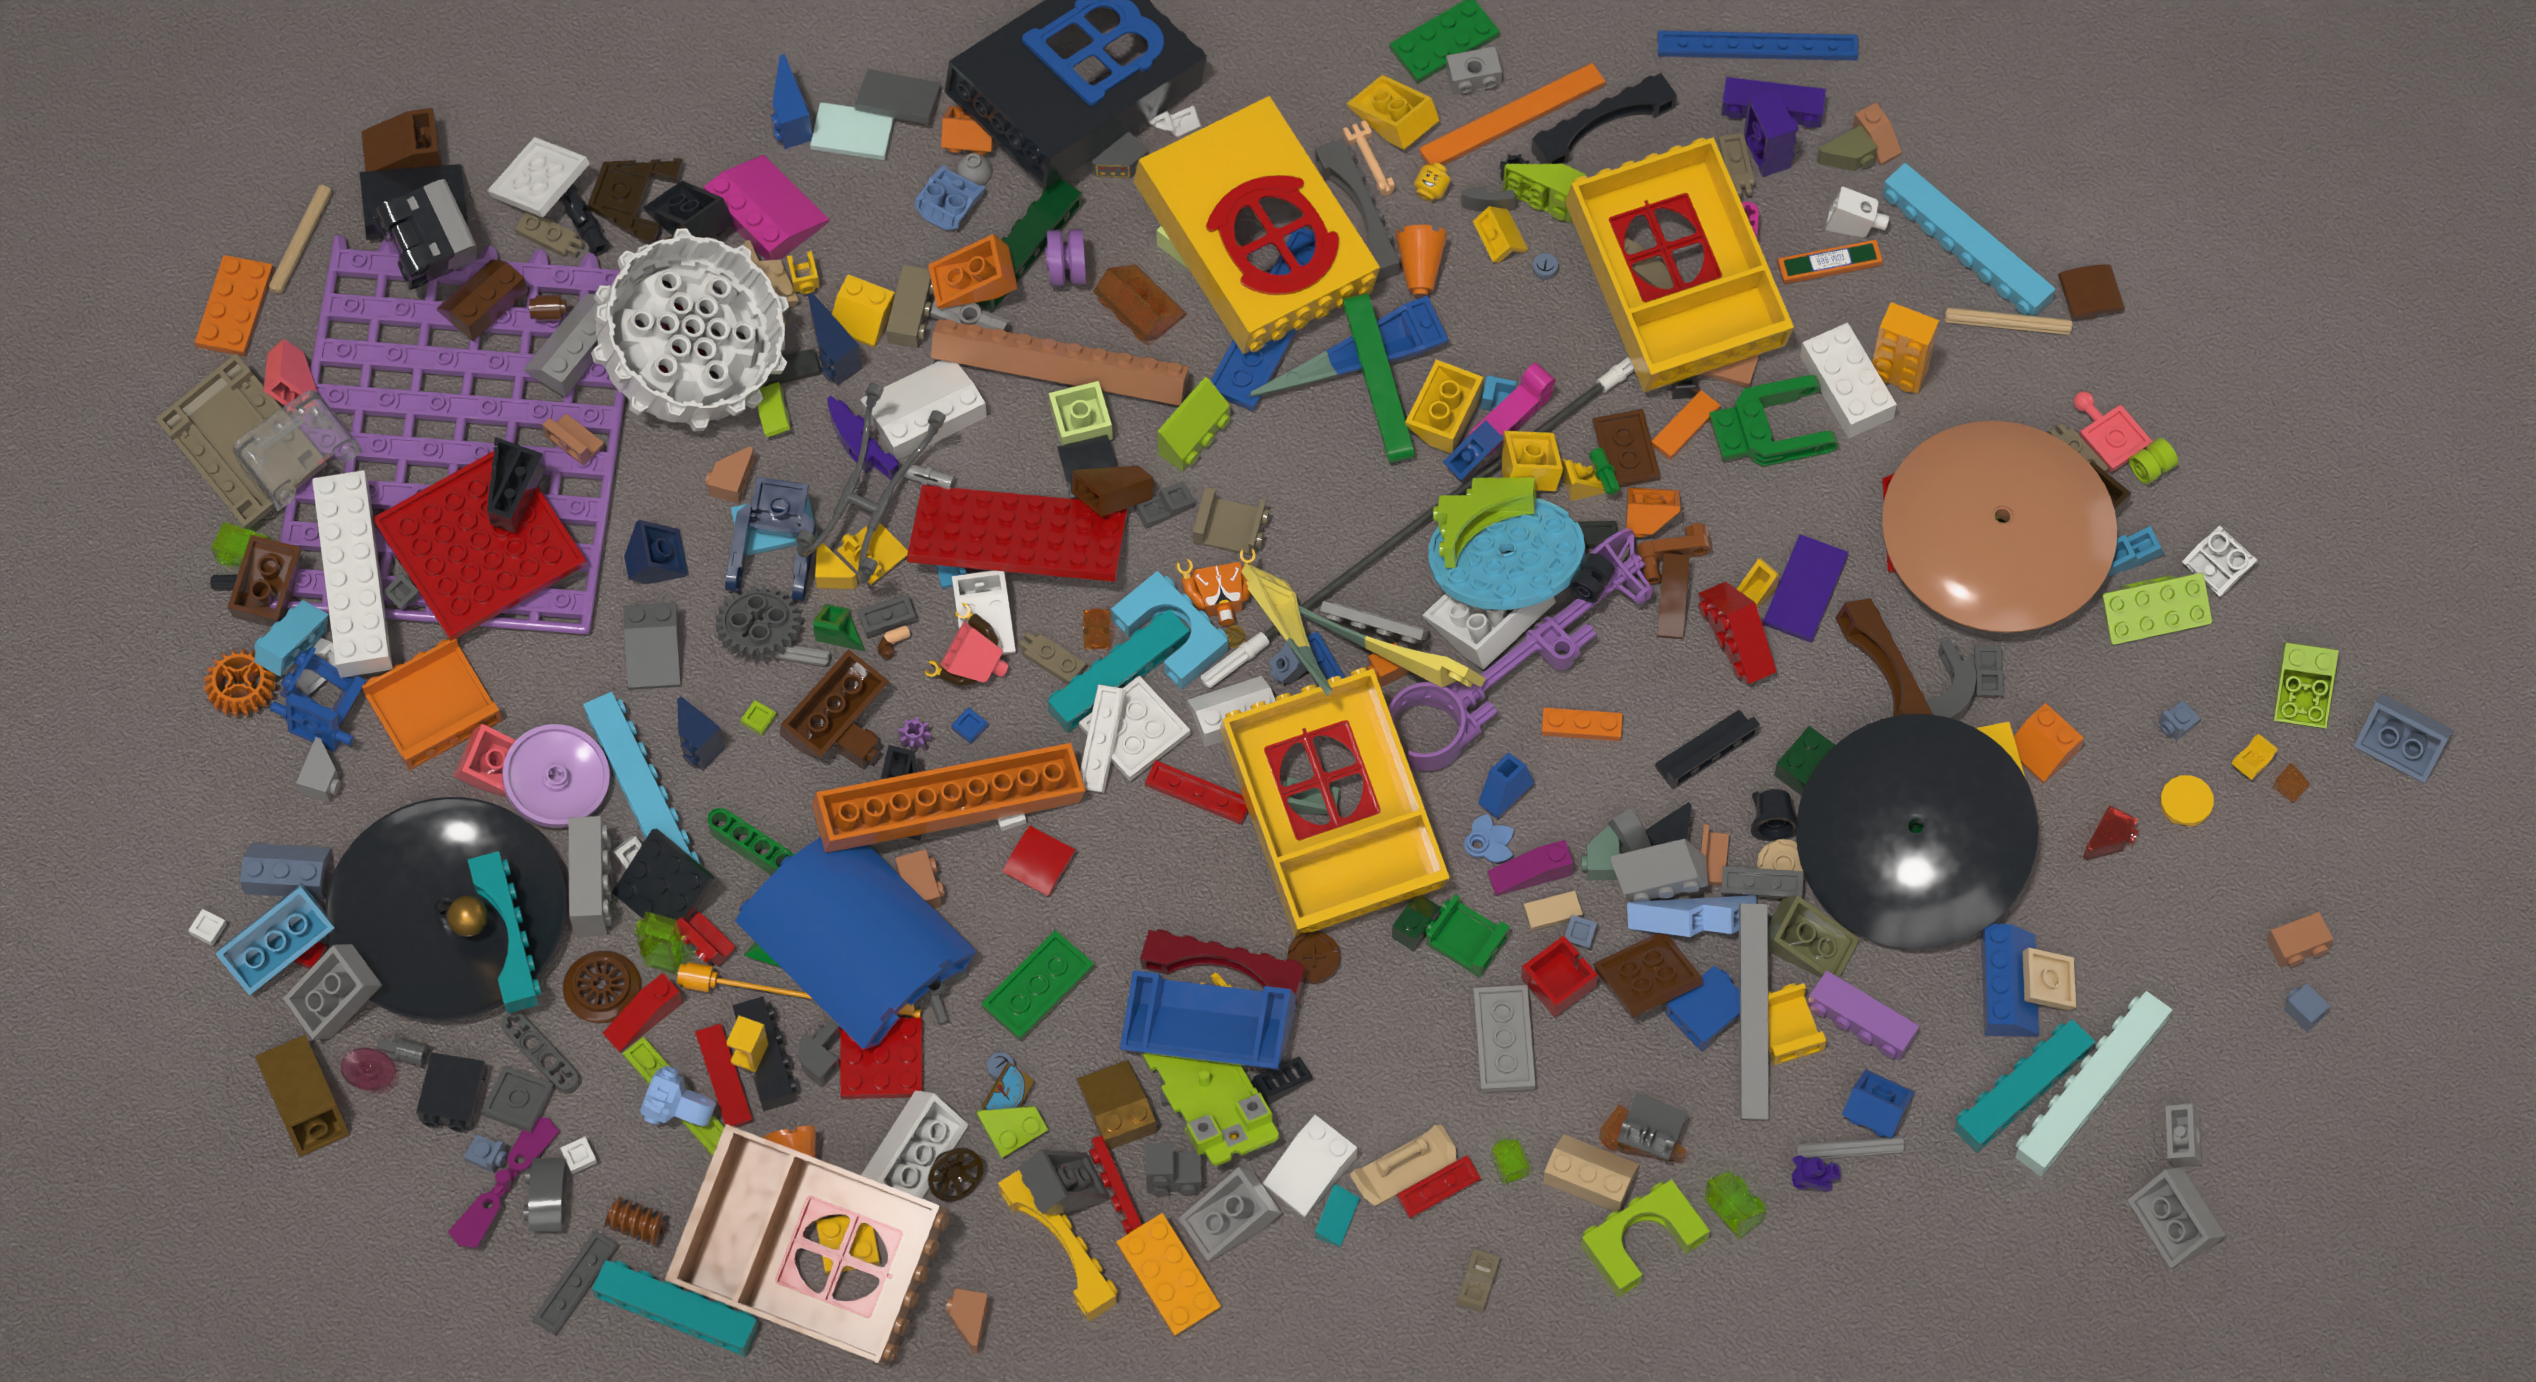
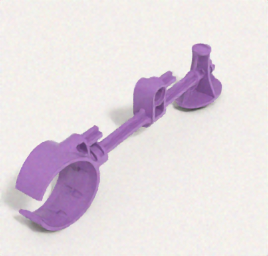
M1630 528L1620 530L1606 538L1590 552L1608 559L1616 570L1598 601L1589 603L1578 598L1554 618L1545 617L1543 624L1537 623L1534 626V631L1528 630L1526 632V640L1481 674V676L1486 678L1482 687L1472 684L1470 688L1460 682H1455L1441 688L1431 682H1422L1406 687L1394 697L1388 707L1392 721L1399 713L1409 707L1429 705L1448 713L1458 725L1457 736L1445 748L1426 754L1409 751L1407 762L1410 768L1420 771H1434L1454 762L1460 755L1463 747L1481 733L1480 727L1498 713L1494 705L1488 701L1472 714L1467 712V707L1473 708L1476 705V700L1482 701L1485 698L1484 692L1534 652L1537 651L1555 669L1566 670L1570 668L1574 659L1580 656L1579 649L1593 639L1596 633L1593 631V627L1587 623L1570 637L1564 629L1613 590L1619 589L1637 605L1643 604L1651 598L1654 588L1640 571L1645 566V563L1639 555L1637 556L1634 553V532ZM1628 545H1630V558L1622 563L1620 560ZM1637 574L1642 583L1646 587H1644L1633 575ZM1624 583L1625 585H1627L1637 596L1632 594L1621 584ZM1559 650L1566 651L1568 654L1559 655L1556 652Z

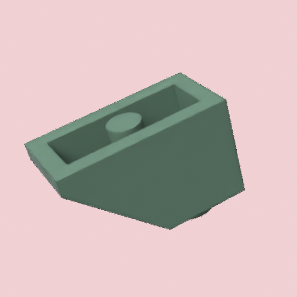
M1610 825L1587 845L1586 855H1581V871H1586V880H1618L1611 862V856L1619 854V838Z

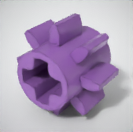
M918 717L910 721L905 719L904 728H898V734L902 737L900 739L901 746L907 744L913 751L920 747L925 749V740H931V733L927 732L929 729L928 722L922 724Z

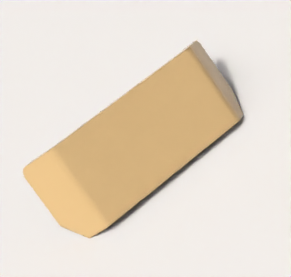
M1441 1124L1434 1125L1425 1134L1363 1168L1354 1169L1350 1176L1362 1196L1372 1205L1378 1206L1396 1197V1194L1454 1163L1456 1161V1147Z

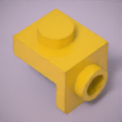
M2257 734L2249 746L2240 752L2231 764L2239 769L2242 774L2253 780L2268 767L2278 749L2263 736Z

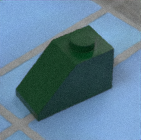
M1420 895L1405 907L1392 925V938L1410 950L1415 951L1426 936L1425 930L1432 920L1436 921L1441 915L1439 913L1441 907Z

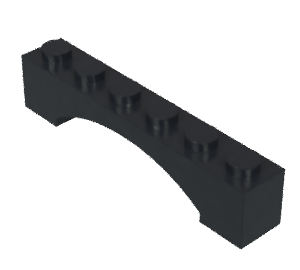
M1662 73L1648 76L1640 84L1634 87H1627L1620 94L1612 98L1603 99L1591 109H1583L1577 116L1569 120L1560 121L1548 131H1540L1532 138L1531 151L1540 164L1569 163L1570 151L1592 130L1610 121L1627 116L1652 115L1655 119L1676 108L1677 94Z

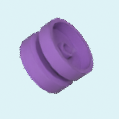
M1083 228L1069 230L1068 245L1063 246V234L1060 230L1047 231L1048 247H1045L1047 271L1049 270L1050 287L1063 286L1065 284V270H1070V280L1073 285H1086Z

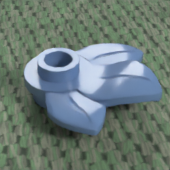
M1489 814L1480 816L1472 824V833L1465 838L1464 849L1468 855L1475 858L1484 857L1494 863L1507 861L1513 855L1506 846L1511 841L1514 829L1503 825L1493 826ZM1474 843H1480L1482 847L1480 849H1476L1472 845Z

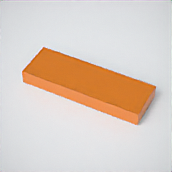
M1700 390L1651 441L1652 446L1671 460L1710 420L1709 413L1720 410L1721 405Z

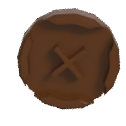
M1321 932L1302 933L1293 940L1288 948L1287 959L1297 960L1304 965L1306 972L1304 983L1315 985L1324 983L1334 977L1339 969L1341 956L1339 947L1333 938Z

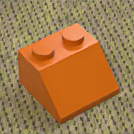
M949 106L942 118L941 147L947 148L950 152H961L962 149L972 150V153L981 155L991 152L995 140L959 106Z
M2045 703L2025 721L2015 734L2014 739L2021 764L2044 784L2080 751L2084 737Z

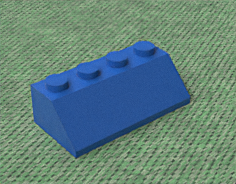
M1991 924L1982 930L1984 1036L2039 1037L2038 1004L2025 1001L2023 951L2028 947L2036 949L2035 934L2012 924Z

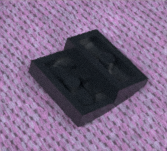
M1108 435L1057 447L1070 499H1078L1072 494V471L1116 467Z

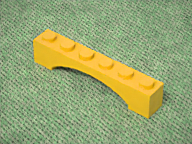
M1020 1170L998 1183L999 1193L1012 1212L1020 1211L1039 1221L1052 1232L1064 1247L1072 1262L1077 1278V1289L1073 1291V1298L1088 1322L1115 1306V1294L1118 1293L1116 1287L1110 1279L1105 1281L1101 1275L1103 1270L1094 1257L1092 1259L1089 1258L1085 1252L1087 1246L1080 1236L1075 1238L1070 1230L1072 1225L1064 1214L1061 1216L1042 1214L1036 1208L1030 1190L1024 1185Z

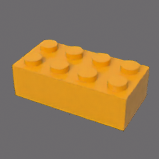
M1890 302L1879 327L1872 362L1884 383L1898 386L1905 392L1918 394L1929 370L1939 324L1938 319Z

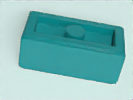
M1334 1184L1315 1230V1238L1341 1248L1360 1197Z

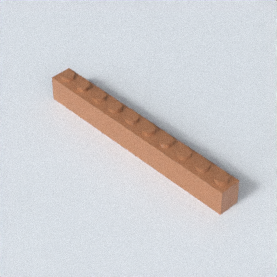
M948 319L938 320L932 336L931 358L1074 386L1099 381L1102 391L1179 406L1182 404L1186 394L1189 367L1175 362L1167 363L1153 358L1135 357L1127 353H1114L1102 348L1093 349L1076 343L1056 342L1053 339L1035 338L1027 334H1014L1005 332L1002 329L993 330L975 324L956 323Z

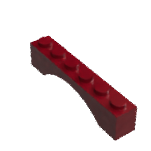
M1163 929L1148 931L1140 957L1142 969L1167 975L1193 966L1212 965L1226 967L1250 977L1263 989L1264 986L1291 989L1297 996L1295 1003L1297 1005L1306 977L1305 966L1297 960H1280L1268 953L1254 954L1242 947L1232 949L1224 947L1221 943L1215 941L1206 943L1198 941L1195 937L1189 935L1180 937L1172 935V933Z

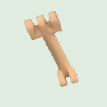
M1367 121L1360 122L1362 131H1360L1357 124L1351 125L1354 133L1352 135L1348 127L1342 128V133L1348 145L1357 143L1380 193L1383 196H1389L1395 189V184L1392 177L1385 178L1366 140L1372 137V131Z

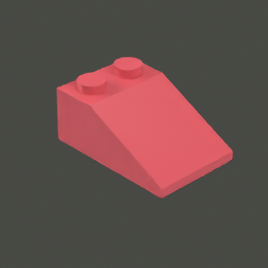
M481 724L472 731L453 777L478 789L507 798L502 783V771L506 755L516 740Z

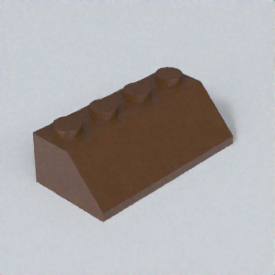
M848 649L780 724V736L800 752L821 759L887 686L889 680Z

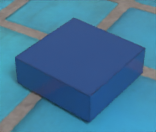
M969 707L951 725V729L969 744H972L989 727L988 722Z

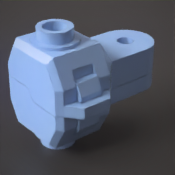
M663 1066V1068L657 1069L653 1075L640 1112L641 1115H644V1119L652 1124L666 1123L675 1116L696 1125L707 1126L716 1103L704 1095L686 1089L684 1077L678 1075V1070L670 1066Z

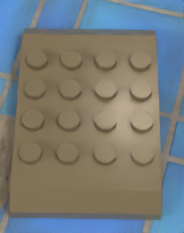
M235 353L159 415L156 420L225 502L241 524L248 530L328 465V463L275 399L263 391L264 386Z

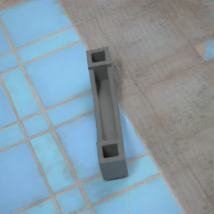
M1344 139L1315 148V162L1324 181L1330 180L1339 186L1351 198L1362 216L1368 237L1367 247L1380 266L1376 282L1399 275V265L1402 264L1400 253L1397 249L1394 250L1391 245L1393 241L1390 231L1388 229L1384 230L1381 211L1379 208H1374L1372 203L1374 202L1373 194L1369 187L1365 188L1364 175L1361 168H1356L1354 164L1355 156L1352 148L1346 146Z

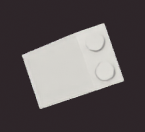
M1314 1115L1297 1134L1263 1182V1186L1305 1218L1357 1159V1147L1318 1116Z

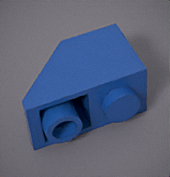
M1508 752L1490 769L1478 802L1479 805L1496 818L1502 815L1534 784L1527 766Z

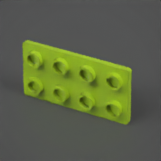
M2203 573L2174 577L2172 575L2120 585V590L2102 594L2110 643L2113 645L2212 623Z

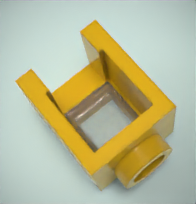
M812 251L807 252L808 262L794 265L792 255L787 256L795 293L810 294L815 291V288H820Z

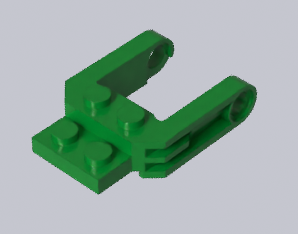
M1806 375L1744 388L1734 407L1710 412L1709 419L1722 461L1748 456L1752 462L1761 467L1824 455L1836 450L1839 444L1833 431H1822L1779 441H1772L1771 439L1772 433L1764 408L1797 401L1798 398L1810 396L1816 392L1819 393L1821 388L1817 376Z

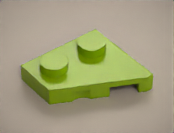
M1035 1106L975 1111L976 1116L1001 1158L1048 1131Z

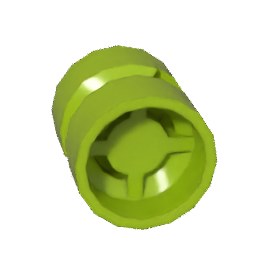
M2163 438L2154 440L2146 446V450L2142 449L2129 457V465L2134 475L2146 485L2152 483L2159 478L2161 473H2167L2179 463L2173 447Z

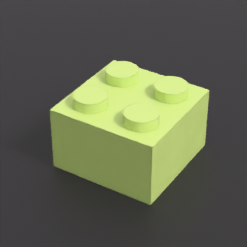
M1099 381L1049 393L1050 410L1061 446L1103 435H1108L1109 440L1113 439L1112 424Z

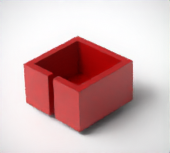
M1563 935L1522 965L1521 979L1555 1018L1596 988L1598 974L1583 957L1579 959V952Z

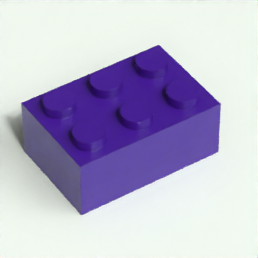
M1777 89L1750 97L1748 100L1744 137L1762 177L1790 169L1792 158L1794 157L1793 150L1794 145H1796L1795 137L1796 132H1798V125L1795 118L1790 117L1788 103L1785 97L1780 96Z

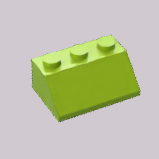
M1204 377L1157 431L1158 455L1182 472L1188 465L1192 466L1197 461L1200 451L1204 447L1208 448L1214 441L1215 434L1220 429H1225L1231 420L1229 403L1207 377Z

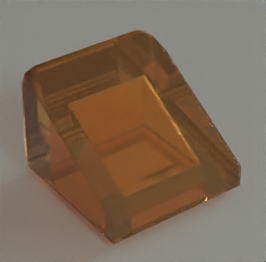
M2290 763L2275 780L2272 788L2294 804L2310 786V783L2298 768Z

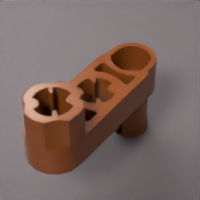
M1695 523L1685 528L1686 536L1652 540L1637 545V553L1645 563L1643 567L1644 577L1650 585L1661 581L1658 561H1663L1664 553L1690 555V558L1705 556L1712 551L1707 525Z

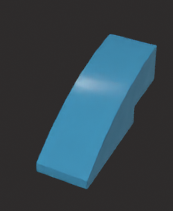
M2151 526L2129 537L2123 535L2117 538L2115 555L2106 577L2135 568L2165 554Z

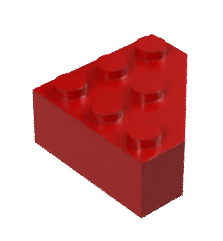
M1726 581L1699 592V611L1710 624L1718 645L1724 649L1732 664L1736 677L1751 684L1776 673L1777 671L1756 603Z

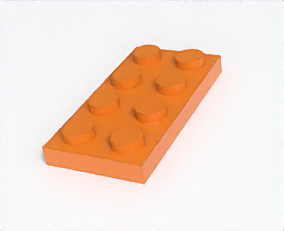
M223 255L194 342L196 348L246 356L274 271L272 264Z

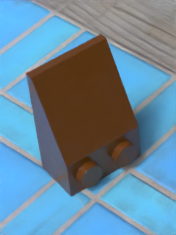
M250 535L227 607L233 617L273 626L275 622H280L286 616L289 602L292 601L301 547ZM276 596L278 598L276 608H270V604Z

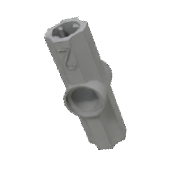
M934 301L931 310V317L938 320L948 319L956 323L975 324L993 330L1002 329L1005 332H1008L1010 326L1009 320L982 311L975 303L939 309L937 308L936 301ZM968 317H974V318H975L974 320H970V321H969V320H966V318H968Z

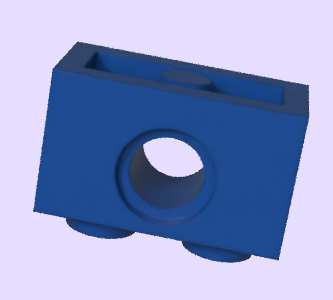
M1485 420L1443 463L1462 480L1504 438Z

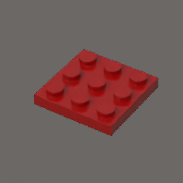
M922 1017L900 1018L879 1045L867 1049H862L840 1028L841 1099L911 1098L915 1091H922Z

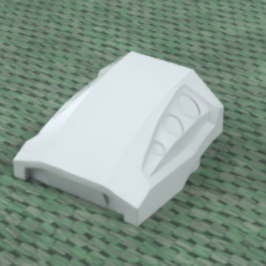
M2220 525L2182 561L2194 574L2203 573L2205 584L2220 597L2245 572L2259 562Z

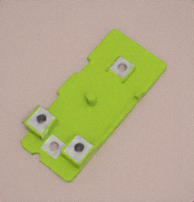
M1141 1053L1151 1071L1157 1070L1164 1082L1161 1090L1174 1113L1180 1111L1186 1121L1185 1133L1198 1155L1205 1153L1213 1166L1230 1161L1234 1153L1242 1156L1278 1140L1279 1133L1272 1122V1113L1261 1093H1258L1257 1089L1252 1086L1241 1065ZM1232 1133H1236L1239 1135V1138L1232 1140L1229 1136Z

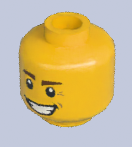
M1436 162L1433 165H1423L1413 183L1416 189L1415 193L1430 202L1441 199L1451 182V178L1446 173L1447 168Z

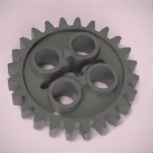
M752 586L751 592H747L745 588H742V595L733 592V600L725 598V606H719V614H716V632L718 633V640L723 641L724 649L730 647L732 655L739 651L741 659L748 654L750 655V661H753L756 655H759L761 661H764L766 654H769L773 659L775 658V651L784 654V646L791 648L792 640H797V632L801 631V618L798 613V606L793 605L792 598L786 599L785 592L777 595L776 588H773L770 592H767L766 586H763L761 591H757L756 587Z

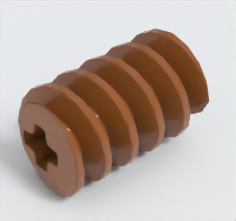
M619 1196L609 1209L604 1227L611 1225L613 1231H618L621 1228L623 1235H628L631 1232L632 1238L637 1239L641 1236L642 1242L647 1243L651 1240L652 1246H657L664 1235L667 1224L666 1221H663V1212L660 1211L656 1217H652L653 1208L650 1207L644 1214L642 1213L643 1204H639L634 1210L632 1209V1200H629L623 1206V1197Z

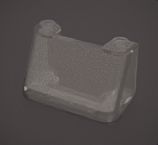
M314 390L307 391L241 436L233 446V453L245 477L277 511L293 501L296 493L293 483L327 459L335 455L339 461L347 462L362 453L359 443L325 400Z

